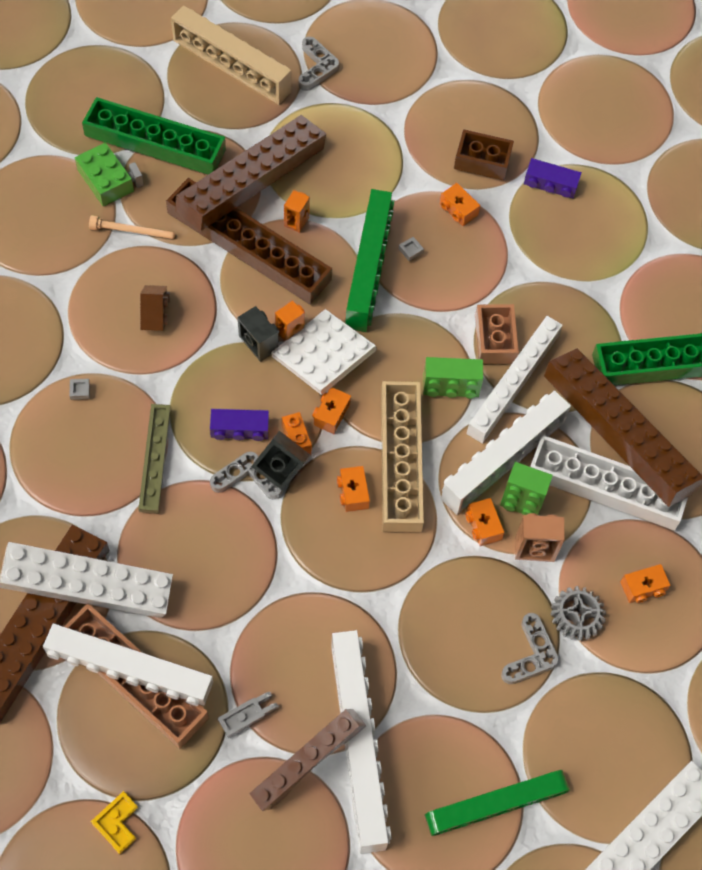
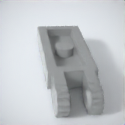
M266 692L257 698L254 697L218 718L228 738L278 709L277 703L270 704L264 709H261L259 704L268 701L272 697L271 692Z

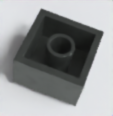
M254 306L237 317L239 337L256 358L261 362L271 356V352L278 348L279 331L275 324H271L268 321L265 312L260 311Z
M278 431L251 467L279 489L283 490L303 466L310 454L281 431Z

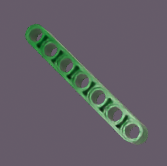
M557 770L432 810L424 814L431 836H436L569 792L570 788L563 770Z

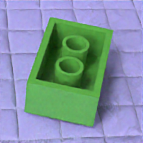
M106 142L74 157L78 172L103 207L134 192L131 177Z
M426 357L423 372V395L430 397L447 396L450 398L460 396L470 399L479 397L483 383L482 359Z
M515 462L500 506L508 511L522 513V515L530 513L539 514L553 475Z

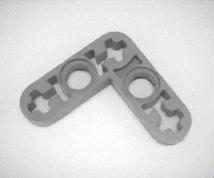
M305 37L303 39L302 50L317 63L301 74L298 79L299 88L308 91L335 74L339 69V61L315 38ZM323 53L325 56L318 57L316 54ZM320 71L323 74L321 76H317L314 73Z
M254 452L244 453L215 473L210 479L211 489L214 492L221 493L249 475L269 499H278L282 495V490L272 482H270V485L273 488L277 487V492H270L269 480L267 478L258 479L256 476L258 471L251 467L253 464L247 463V459H254L255 462L259 457ZM237 468L240 470V474L231 476L229 471ZM216 480H218L219 482L222 481V485H221V486H220L219 484L216 485L215 481H216Z
M534 613L526 614L521 623L534 654L507 664L503 668L501 677L507 684H515L549 671L558 662L557 653L541 619ZM528 619H530L531 622H536L534 624V629L537 632H535L533 635H531V633L533 632L532 626L527 625ZM542 637L545 640V645L537 646L534 643V638ZM546 648H548V650L546 651L547 657L553 659L551 661V664H549V662L543 661L546 657L544 653V650ZM526 662H531L535 665L533 672L525 670L524 664ZM518 666H520V672L516 673L513 679L511 676H507L508 670L515 672L518 671Z

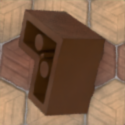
M144 286L140 293V330L163 331L165 325H168V314H165V307H168V303H170V292H167V286Z

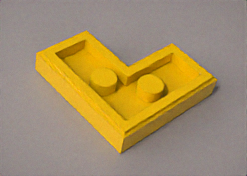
M123 791L90 821L119 854L136 840L135 836L126 828L123 822L138 809V806Z

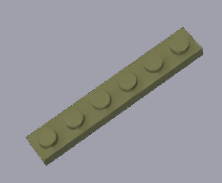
M151 404L138 508L139 512L159 513L171 412L170 405Z

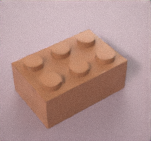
M514 304L477 305L475 325L478 359H482L483 364H512L519 353Z
M535 513L523 515L515 536V560L555 562L564 542V517H558L557 515L538 516Z

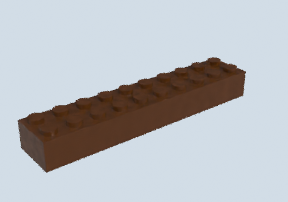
M298 116L176 195L175 211L200 231L204 230L323 150L326 133L304 116Z
M189 177L166 200L168 214L310 305L332 280V268L238 208L233 209L204 230L200 231L175 211L176 195L196 183Z
M578 348L549 361L544 377L668 507L698 491L702 483L701 473Z
M72 524L55 551L104 560L110 550L106 541ZM27 593L0 634V723L45 653L43 645L52 624L62 626L77 602Z

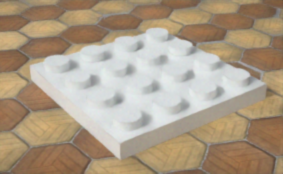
M325 309L307 323L301 331L273 350L271 354L275 360L319 394L323 395L376 351V346Z

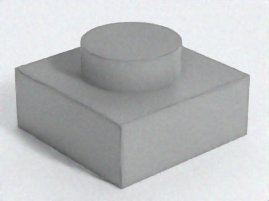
M136 163L129 164L130 172L128 174L132 182L135 183L137 188L144 186L142 174Z
M414 237L401 243L398 248L408 261L424 252V248Z
M70 379V400L90 399L89 379Z

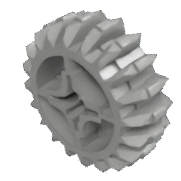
M578 586L574 588V591L570 587L567 588L566 592L561 591L560 596H556L554 599L556 603H553L551 606L553 609L551 616L555 617L552 622L553 624H559L556 629H563V636L569 633L570 639L577 636L579 641L582 640L583 636L586 640L591 635L595 636L597 630L600 631L603 626L601 624H604L606 620L603 617L606 611L602 610L604 603H598L600 596L594 598V591L587 593L586 587L582 591L579 590ZM574 600L573 607L563 609L565 603ZM593 618V622L590 625L582 626L584 620Z

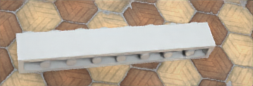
M549 316L545 317L469 423L467 435L483 444L559 337L562 328L561 323Z
M52 624L43 645L47 656L58 660L60 657L66 659V662L73 666L81 664L87 666L86 669L95 673L99 671L105 672L112 679H118L119 677L126 679V682L133 686H138V684L147 686L146 689L151 692H165L172 699H178L179 697L186 699V702L193 706L205 705L213 684V677L56 624Z

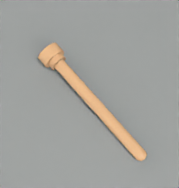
M91 215L89 220L90 230L107 228L162 238H175L174 232L102 221L99 216Z

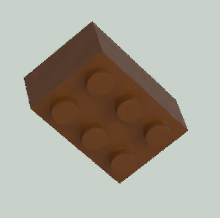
M463 129L454 169L504 181L514 141Z

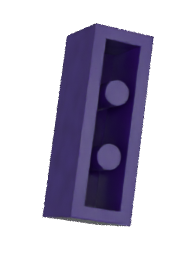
M531 158L524 185L574 199L582 172Z
M211 409V438L217 440L233 438L235 440L253 439L255 441L268 439L269 410Z

